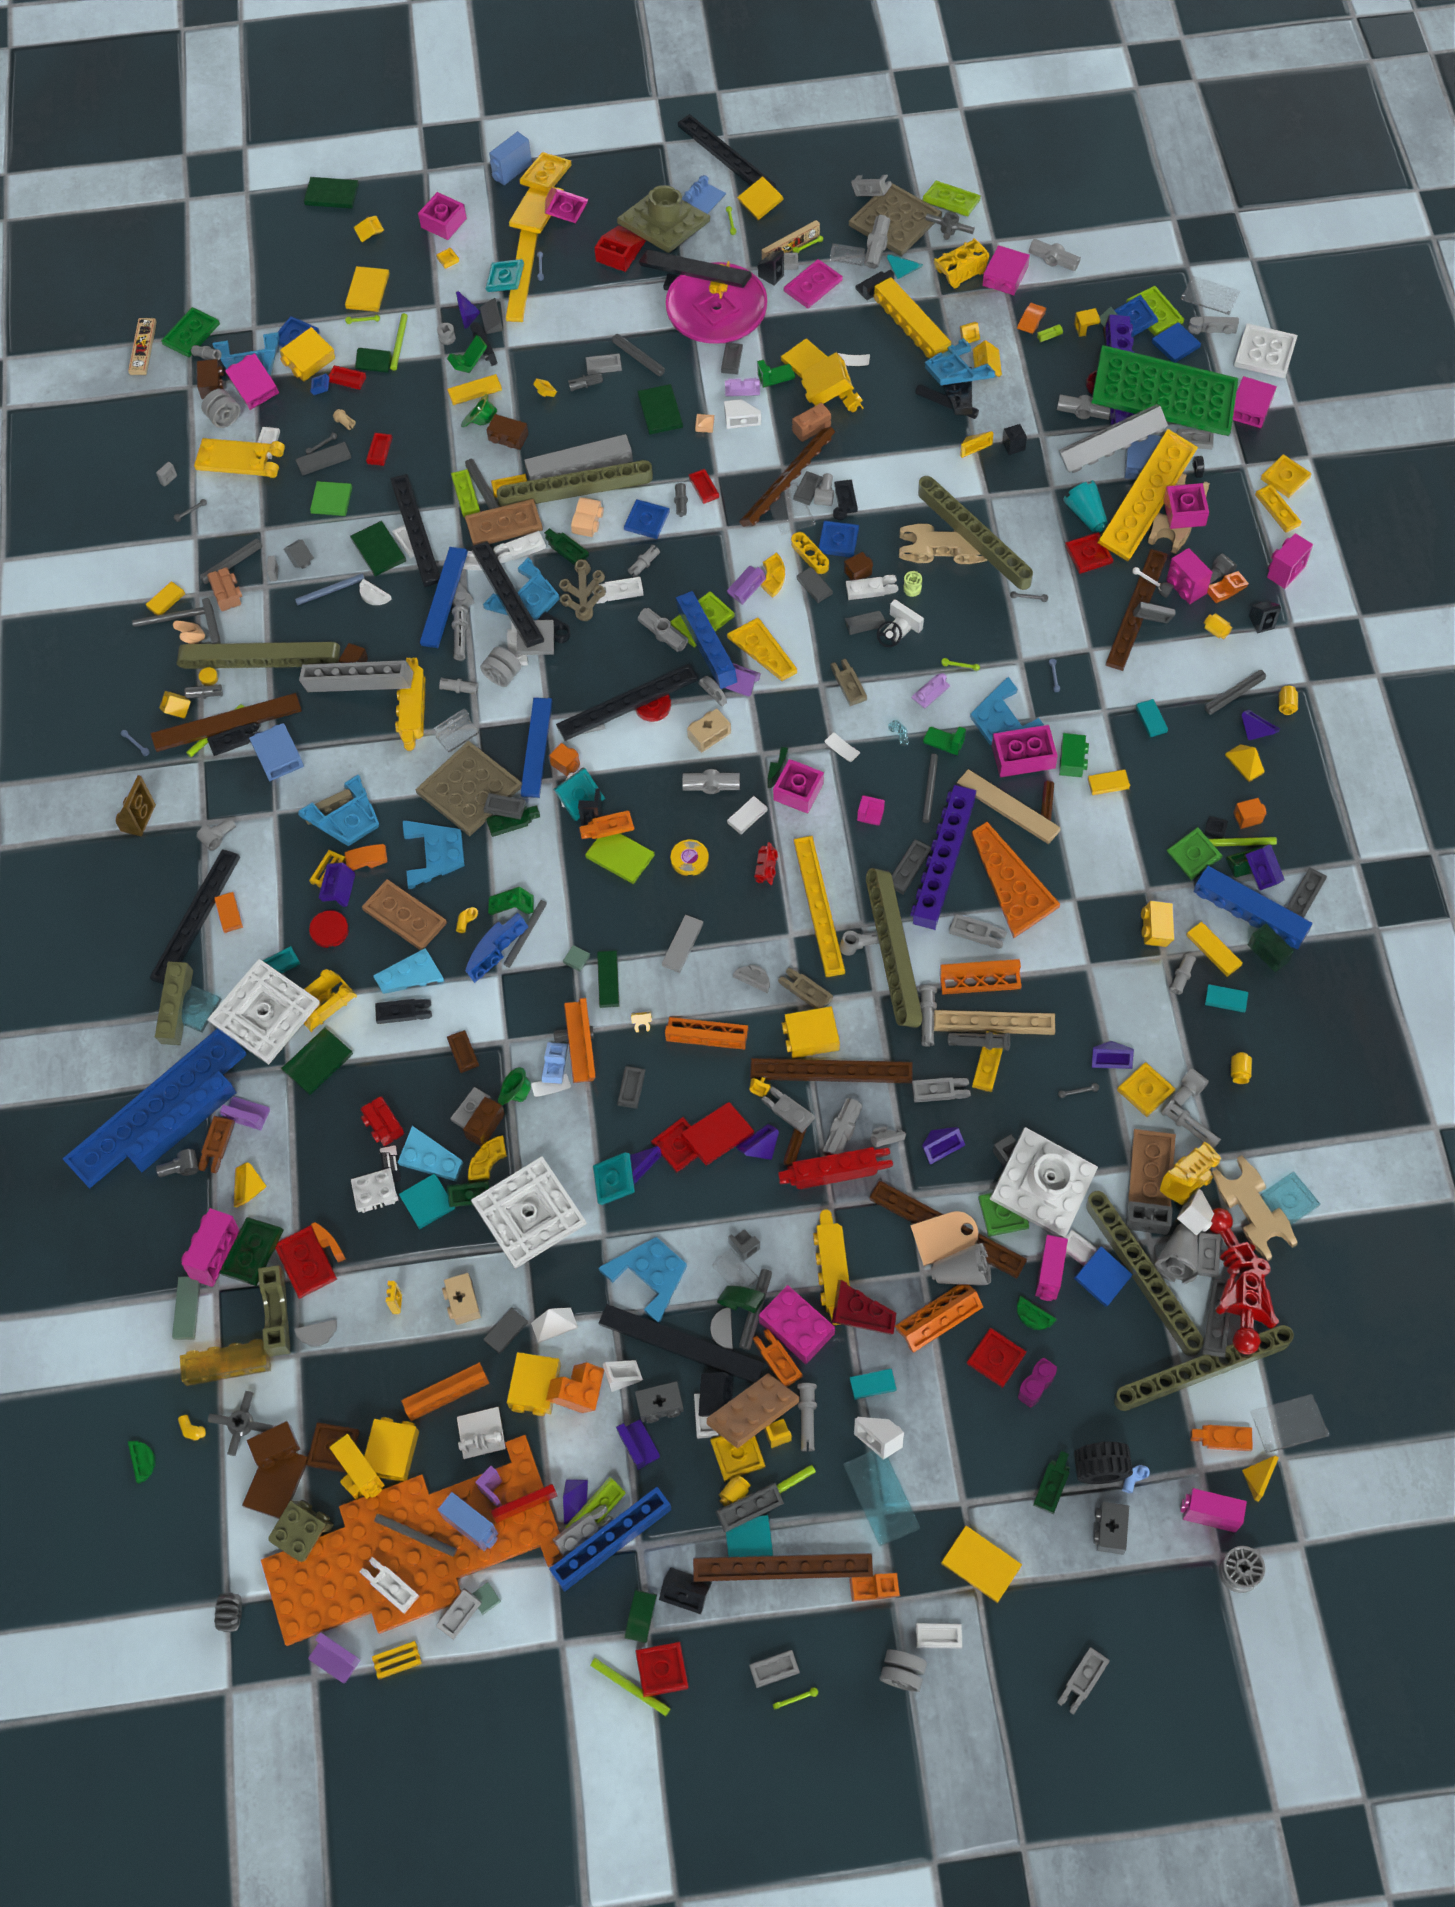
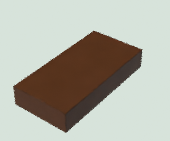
M465 1030L447 1036L460 1073L479 1066Z

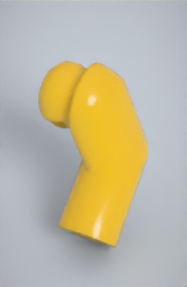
M475 907L468 908L459 914L456 927L458 933H465L467 924L478 916V910Z
M188 1415L178 1418L184 1437L192 1440H199L205 1437V1428L191 1425Z

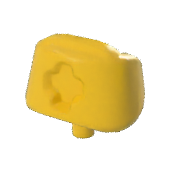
M763 1077L760 1081L752 1078L749 1090L757 1096L764 1097L771 1089V1086L764 1083L765 1078Z

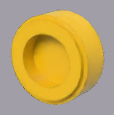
M211 667L202 669L199 673L200 682L205 686L216 684L218 681L216 670Z

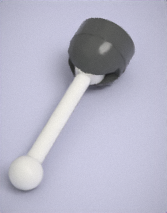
M1138 567L1132 570L1133 574H1138L1158 586L1159 593L1165 598L1168 597L1174 588V585L1168 582L1158 583L1142 573Z

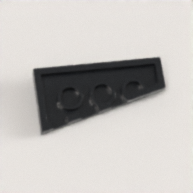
M972 381L942 385L955 415L972 414Z

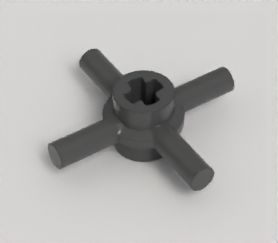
M953 211L945 213L943 218L928 213L925 218L927 221L941 225L940 230L944 233V239H949L950 235H954L956 230L973 234L975 229L974 227L959 223V216Z
M245 1391L240 1410L232 1413L230 1417L212 1413L208 1416V1422L227 1425L228 1430L233 1434L227 1455L236 1456L241 1436L247 1435L251 1430L265 1432L273 1428V1425L254 1422L253 1417L248 1413L254 1394L251 1391ZM241 1420H243V1421H244L243 1425L240 1424V1426L238 1427V1426H237V1423H238V1422L241 1423Z

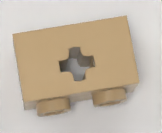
M716 708L712 712L706 713L700 720L694 721L687 728L688 739L702 753L731 734V723Z
M469 1273L445 1279V1287L442 1288L445 1300L449 1299L450 1307H447L450 1320L454 1319L456 1325L481 1318ZM459 1297H463V1298H462V1301H463V1302H458V1301H459Z

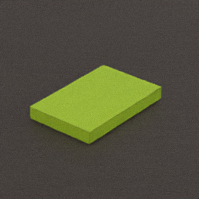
M937 180L923 196V201L967 217L981 199V195Z
M1156 286L1134 295L1126 301L1127 303L1141 294L1158 318V322L1148 328L1154 336H1157L1178 322L1180 324L1184 323V318Z
M711 591L698 600L714 631H717L735 617V613ZM678 615L670 621L671 626L688 638V643L695 648L697 645L681 616Z
M615 834L596 839L585 856L587 859L634 884L653 859L655 853L622 834Z

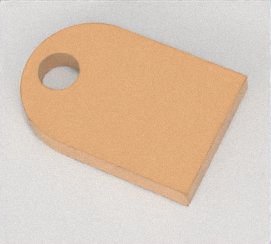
M950 1212L910 1225L924 1266L933 1264L975 1245L978 1240L977 1224L971 1216L964 1212ZM965 1224L972 1225V1234L964 1235L961 1232L962 1226Z

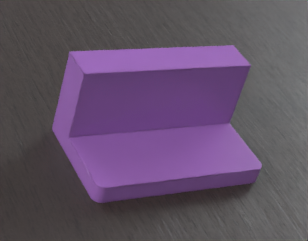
M749 566L729 587L727 593L743 605L766 580L763 570L759 567L755 569Z
M732 663L736 670L737 683L725 688L745 696H751L754 683L759 681L761 673Z
M237 1097L232 1098L229 1106L222 1105L220 1110L223 1118L233 1119L235 1123L257 1130H262L270 1112L269 1107Z
M490 1466L475 1483L487 1499L496 1507H500L502 1505L493 1491L502 1483L498 1472Z
M320 1632L315 1639L318 1644L308 1659L340 1682L346 1683L361 1660Z

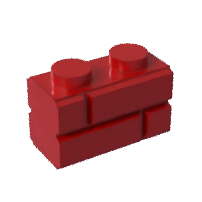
M382 1096L361 1108L363 1116L360 1118L366 1127L371 1126L373 1131L370 1133L376 1143L380 1141L383 1146H387L393 1140L405 1134Z

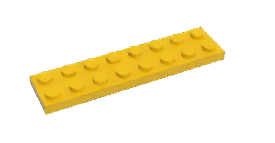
M1167 429L1098 543L1128 562L1162 508L1166 487L1176 485L1198 447Z

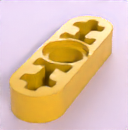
M794 533L791 537L792 548L816 573H826L829 570V559L804 533ZM808 550H812L815 552V554L812 556H808L805 554V552Z

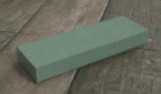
M178 1277L172 1332L173 1340H195L200 1283L189 1277Z

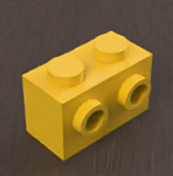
M1150 901L1141 911L1144 944L1167 947L1174 941L1173 904Z

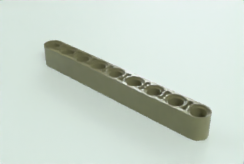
M642 460L504 485L497 490L499 506L502 507L534 499L535 504L648 484L653 479L652 465L649 461Z
M923 476L919 479L918 496L1017 588L1027 590L1031 587L1033 570L936 480L930 476Z
M335 642L183 644L179 646L177 665L184 669H204L207 667L273 668L302 667V665L332 664L339 663L340 645Z
M871 868L866 874V883L895 1019L898 1025L917 1028L922 1023V1012L892 875L888 871Z
M1101 1191L1092 1192L1086 1203L1088 1213L1126 1269L1133 1274L1132 1278L1183 1353L1188 1356L1197 1355L1204 1344L1202 1335L1107 1196ZM1092 1201H1099L1101 1206L1093 1205ZM1103 1218H1111L1113 1223H1106ZM1115 1235H1122L1125 1240L1119 1241ZM1127 1252L1135 1253L1137 1258H1130ZM1144 1269L1149 1275L1143 1276L1139 1273V1270ZM1151 1287L1159 1288L1161 1293H1153ZM1163 1305H1170L1173 1311H1166ZM1175 1323H1182L1185 1329H1178ZM1187 1341H1195L1197 1343V1347H1190Z
M1281 1325L1259 1334L1260 1341L1267 1345V1349L1259 1347L1256 1352L1244 1357L1239 1354L1233 1344L1226 1346L1225 1358L1228 1360V1364L1221 1363L1218 1356L1203 1355L1119 1388L1114 1397V1404L1119 1410L1127 1411L1285 1350L1292 1342L1294 1333L1290 1327ZM1277 1334L1284 1335L1287 1341L1279 1340ZM1199 1365H1206L1209 1368V1371H1202L1199 1368ZM1179 1372H1186L1189 1375V1379L1181 1378ZM1159 1380H1167L1170 1386L1163 1387ZM1140 1387L1148 1388L1150 1394L1145 1395L1141 1393ZM1120 1395H1127L1130 1398V1402H1123L1120 1399Z

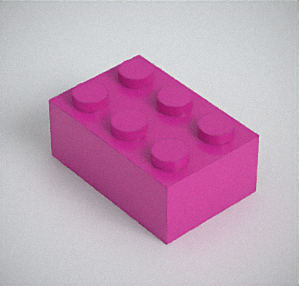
M1049 725L993 734L992 749L1000 777L1056 768L1058 756Z
M210 1208L208 1213L202 1217L201 1226L198 1232L194 1233L189 1250L185 1251L182 1256V1265L190 1279L213 1287L240 1230L233 1216Z
M789 1285L759 1314V1323L766 1329H769L773 1336L805 1364L835 1335V1326Z

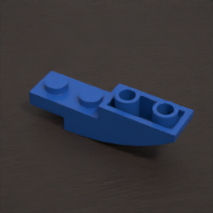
M519 913L514 915L504 925L498 921L485 934L473 951L465 971L474 983L504 958L501 951L507 948L511 942L528 928V925Z

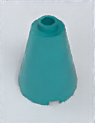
M1091 480V484L1083 482L1069 491L1070 495L1067 498L1064 496L1063 501L1092 532H1101L1106 528L1105 525L1108 521L1097 484L1093 480Z

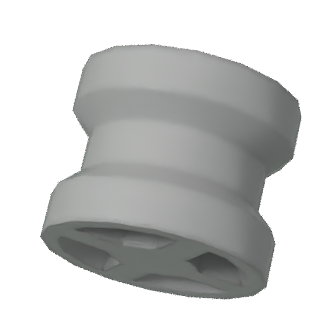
M442 323L437 327L438 338L441 344L449 345L455 341L456 337L452 324Z

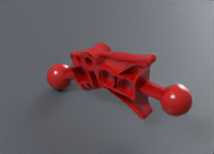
M1215 1208L1212 1210L1214 1215L1211 1222L1213 1224L1209 1229L1215 1234H1220L1228 1247V1250L1219 1258L1225 1261L1223 1263L1225 1267H1229L1227 1272L1230 1275L1215 1311L1218 1314L1228 1312L1241 1316L1240 1329L1234 1333L1232 1341L1238 1352L1250 1355L1259 1349L1261 1343L1259 1334L1253 1329L1254 1320L1262 1322L1269 1329H1273L1279 1323L1278 1318L1274 1314L1270 1292L1265 1282V1277L1270 1272V1265L1266 1260L1254 1254L1255 1246L1248 1242L1239 1244L1231 1230L1233 1224L1232 1215L1226 1209ZM1238 1273H1242V1274L1239 1276V1278H1238L1236 1281H1234L1235 1276H1236Z

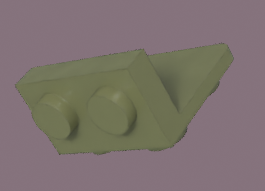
M304 1500L289 1502L268 1538L270 1543L299 1562H304L322 1532H330L334 1526L333 1523L328 1521L330 1519L328 1515L320 1511L316 1513L311 1509L312 1505Z

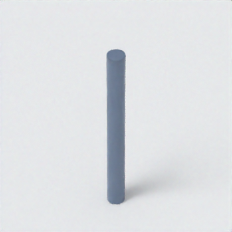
M363 574L356 575L296 598V604L298 606L359 583L365 578Z

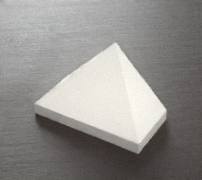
M571 1308L548 1309L531 1323L538 1343L578 1328Z
M636 1360L605 1362L602 1364L611 1392L643 1380Z

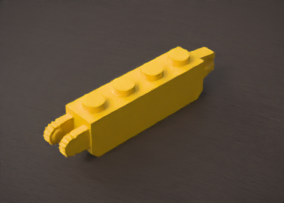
M406 658V662L414 673L411 688L397 690L399 705L396 706V714L399 717V721H396L395 728L396 732L400 734L404 748L407 751H412L415 748L416 739L424 736L426 678L424 677L423 669L418 665L417 658Z
M827 1209L820 1213V1225H817V1231L813 1233L814 1245H818L819 1249L815 1256L816 1265H821V1272L818 1273L819 1285H823L824 1293H820L821 1305L826 1306V1312H829L832 1321L838 1280L845 1281L849 1286L850 1284L842 1226L838 1223L833 1224L832 1214Z

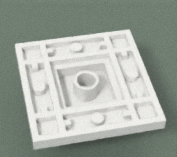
M258 959L207 1020L269 1065L318 1007L320 1001Z
M1025 1127L992 1192L990 1200L1057 1237L1065 1238L1098 1167Z
M543 1156L471 1200L514 1269L587 1224Z

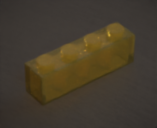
M261 1339L251 1340L247 1344L232 1343L224 1348L210 1347L207 1351L202 1352L196 1350L188 1351L185 1355H180L181 1380L186 1386L268 1372L271 1371L270 1357L265 1352L264 1342Z

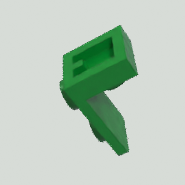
M476 335L463 356L450 353L447 360L455 370L470 373L486 350L487 345L480 336Z
M764 359L757 361V375L763 388L795 379V374L790 364L770 369L769 365L766 366Z
M959 726L956 733L950 734L937 728L929 727L923 743L958 756L965 741L966 729Z
M517 887L490 896L488 913L494 915L517 908L527 915L531 914L534 907V895L521 887Z

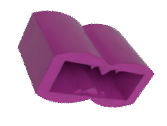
M1045 1358L1038 1361L1034 1366L1032 1374L1023 1381L1018 1393V1399L1030 1408L1036 1405L1042 1396L1043 1390L1052 1384L1057 1366Z

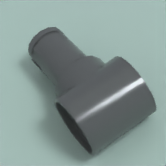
M1220 554L1212 564L1211 571L1213 573L1209 585L1218 578L1233 573L1237 568V564L1225 554Z
M182 1150L177 1153V1158H174L173 1161L157 1165L156 1171L158 1176L162 1178L173 1173H181L183 1176L196 1174L199 1168L195 1150Z

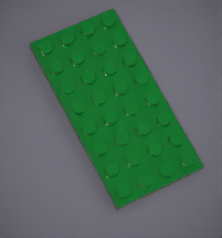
M1102 345L1091 403L1134 414L1158 404L1161 406L1167 422L1229 436L1232 428L1238 378Z

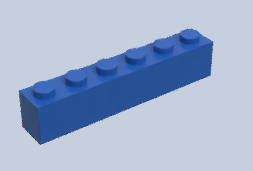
M693 591L676 597L678 612L719 688L722 689L737 683L735 667Z
M1207 866L1194 889V893L1200 898L1207 899L1218 908L1231 912L1236 918H1241L1249 922L1251 926L1260 928L1269 936L1278 938L1289 947L1299 949L1313 924L1210 866Z
M218 1071L127 1146L123 1152L142 1173L236 1094L234 1087Z
M656 1487L549 1568L552 1576L565 1592L672 1510L670 1503L659 1488Z

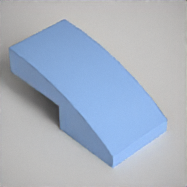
M547 1043L542 1082L562 1084L567 1044Z

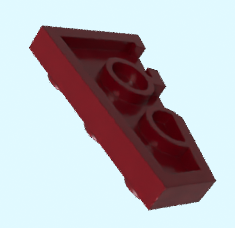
M838 1280L832 1323L889 1335L894 1334L896 1312L865 1296L863 1292L847 1285L845 1281Z

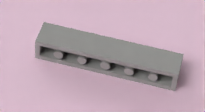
M1156 404L1058 451L1066 470L1075 473L1080 471L1082 466L1086 464L1092 465L1097 463L1098 459L1103 456L1106 458L1114 455L1115 451L1120 448L1122 450L1132 446L1131 443L1137 440L1138 442L1146 440L1148 435L1152 433L1158 434L1163 432L1168 424L1161 406Z
M625 434L525 459L524 461L529 481L625 464L632 462L633 459L632 450Z
M406 660L302 665L299 681L307 692L411 688L414 672Z

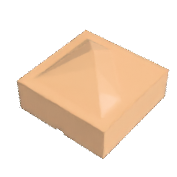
M697 414L695 431L713 433L714 415Z

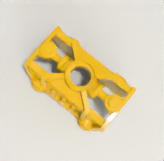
M973 238L972 241L964 242V245L957 249L944 253L938 259L935 258L933 263L935 269L939 273H944L948 283L955 289L960 286V283L977 274H984L989 253L979 241ZM974 252H975V253H980V252H982L983 254H981V255L978 256V255H974ZM957 264L955 269L948 272L950 267Z
M328 969L323 970L320 974L321 976L304 989L320 1001L318 1007L303 1023L310 1032H313V1029L318 1025L324 1024L323 1021L341 1007L347 1006V1003L354 997H357L355 992L337 973ZM341 982L342 985L339 987V991L336 994L334 992L331 994L332 988Z
M1203 1142L1199 1148H1194L1186 1157L1183 1156L1179 1159L1174 1168L1164 1175L1160 1191L1170 1199L1184 1205L1193 1193L1203 1185L1207 1186L1211 1183L1213 1175L1209 1169L1219 1164L1221 1160L1220 1155L1211 1145Z

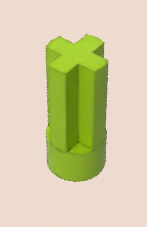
M1058 324L1037 332V338L1040 342L1062 335L1063 329Z

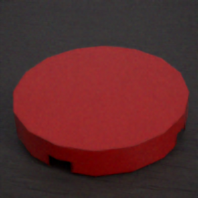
M666 695L635 709V711L645 721H660L669 714L671 699L669 695Z
M324 911L313 918L310 923L309 932L312 940L318 946L329 948L344 942L348 936L349 929L346 918L341 913Z

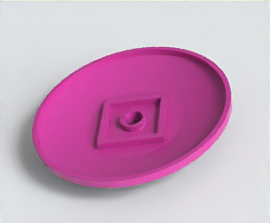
M712 262V263L718 264V265H719V264H724L725 266L727 265V263H724V262ZM730 263V267L747 270L741 266ZM751 272L752 277L744 288L728 285L727 291L723 293L720 299L719 293H710L709 285L711 281L679 275L667 292L666 312L672 325L686 337L703 343H727L743 338L755 330L762 322L767 310L766 290L758 277Z

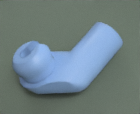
M1143 1465L1133 1467V1474L1124 1479L1122 1491L1133 1493L1135 1482L1149 1476L1150 1471L1148 1467Z

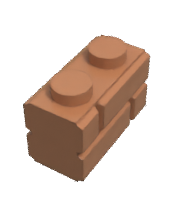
M820 403L792 419V431L803 442L816 435L821 429L831 426V413L823 403Z
M228 568L218 570V572L214 571L207 575L222 612L231 607L234 608L241 605L239 598L243 596L239 586H234L237 583L234 573L230 574Z

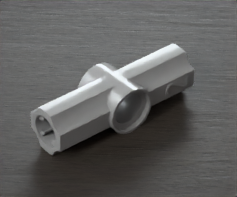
M885 215L876 216L872 233L868 235V249L864 264L869 268L875 269L879 267L882 252L887 247V233L891 220Z
M1033 239L1028 252L1043 258L1049 266L1053 267L1058 264L1072 271H1076L1081 259L1079 256L1066 252L1064 247L1058 243L1049 245L1037 239Z
M1060 395L1057 410L1075 413L1080 419H1088L1091 416L1109 420L1110 416L1109 407L1091 403L1092 397L1088 395H1082L1079 398Z
M644 608L640 612L638 621L652 631L657 640L667 643L677 652L685 648L688 638L672 627L668 619L661 618L650 608Z
M714 769L705 770L703 773H683V791L703 790L707 794H716L720 790H740V773H720Z
M846 1098L839 1116L835 1118L831 1126L830 1136L823 1149L824 1155L842 1153L847 1141H850L855 1130V1123L862 1110V1104L857 1100Z

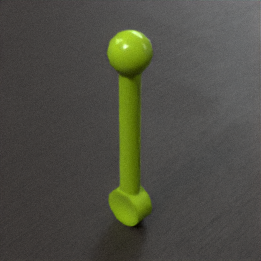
M727 206L726 212H728L731 226L730 234L735 235L737 230L733 224L732 207Z
M820 235L817 237V239L799 248L794 247L793 253H799L800 250L808 246H811L817 242H822L823 236Z
M379 315L364 318H345L347 324L358 321H380Z
M947 658L942 659L943 666L954 665L972 668L974 671L980 669L979 664L971 665L952 662Z
M813 1687L809 1692L773 1704V1708L778 1709L809 1696L816 1697L818 1689Z

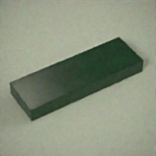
M617 951L597 952L599 1007H620Z

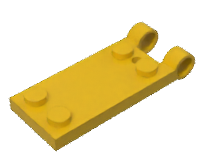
M202 438L194 467L195 470L259 475L275 478L278 474L279 466L276 463L267 462V454L270 452L273 456L281 457L283 456L285 445L279 441L267 444Z

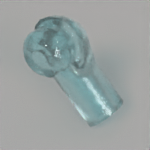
M893 720L888 724L889 731H896L899 734L900 745H908L907 728L898 720Z

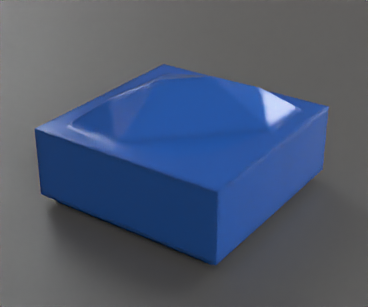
M323 374L312 378L310 392L313 395L328 391L329 376Z

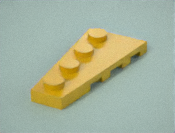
M759 618L727 633L729 640L779 680L784 681L797 674L796 666Z

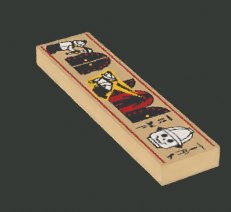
M817 220L763 248L762 260L768 254L780 250L784 251V253H789L794 247H800L820 236V223Z
M155 318L138 319L128 369L130 375H147L157 323Z

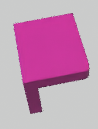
M863 795L858 809L857 821L879 826L884 813L885 801Z

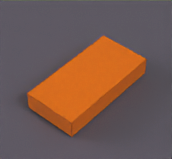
M231 892L215 897L224 933L243 928L234 893Z

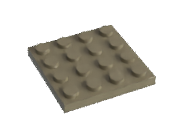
M892 183V186L884 196H874L849 220V226L868 237L869 233H872L876 216L885 215L891 220L887 233L888 241L886 248L903 256L935 224L925 220L927 213L942 217V211Z
M467 741L415 791L447 819L471 836L486 822L488 817L493 815L484 813L483 810L488 794L512 797L521 789L522 782L470 741Z

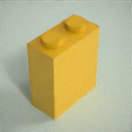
M312 327L280 349V360L283 365L288 366L292 373L303 382L335 359L334 349Z
M837 352L801 372L803 378L801 382L807 391L805 394L806 398L815 406L820 403L824 404L853 387L845 361Z
M832 1006L785 1014V1022L781 1024L783 1034L788 1036L785 1044L787 1052H791L792 1059L840 1050V1041Z
M517 1352L507 1399L509 1408H512L511 1410L517 1413H524V1410L531 1411L537 1416L551 1414L553 1403L546 1401L550 1380L559 1378L560 1360L558 1358Z
M381 1417V1420L374 1419L364 1457L379 1478L400 1482L408 1479L419 1431L414 1426V1423L402 1421V1424L395 1423L393 1419Z
M348 1434L329 1447L366 1499L369 1497L373 1498L382 1491L381 1488L385 1485Z

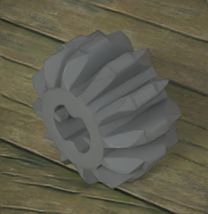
M226 1593L219 1595L214 1614L215 1627L218 1631L231 1632L238 1630L242 1614V1598L239 1594Z

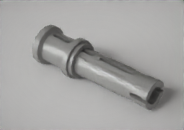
M456 606L452 609V614L454 615V621L452 622V628L454 629V659L464 660L468 609L463 606Z
M925 985L919 988L922 1011L921 1045L930 1047V1043L931 1046L934 1045V1010L937 1008V1003L935 1002L937 988Z
M1173 1099L1161 1113L1163 1116L1167 1115L1175 1121V1125L1183 1126L1197 1138L1211 1145L1213 1149L1221 1140L1190 1117L1189 1111H1184L1177 1106Z
M801 1383L797 1385V1388L800 1390L798 1407L801 1410V1451H807V1442L809 1443V1451H814V1410L817 1407L815 1402V1389H817V1385Z

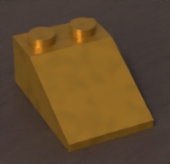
M137 775L128 796L124 798L121 811L116 816V824L121 832L141 837L156 806L142 776Z

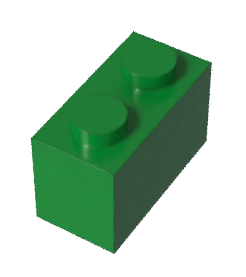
M1063 733L1060 776L1082 777L1083 770H1087L1088 759H1085V754H1088L1089 743H1086V735Z

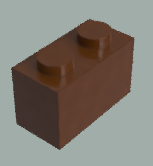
M218 359L197 361V388L201 399H204L210 392L216 389H224V381L221 379V376H224L223 366L219 365Z
M497 414L493 416L486 429L489 441L521 450L529 435L527 423Z
M484 1097L463 1129L466 1139L479 1146L486 1143L505 1115L502 1105Z
M288 1421L247 1440L255 1463L260 1469L270 1468L276 1464V1461L282 1458H291L297 1451L301 1450Z

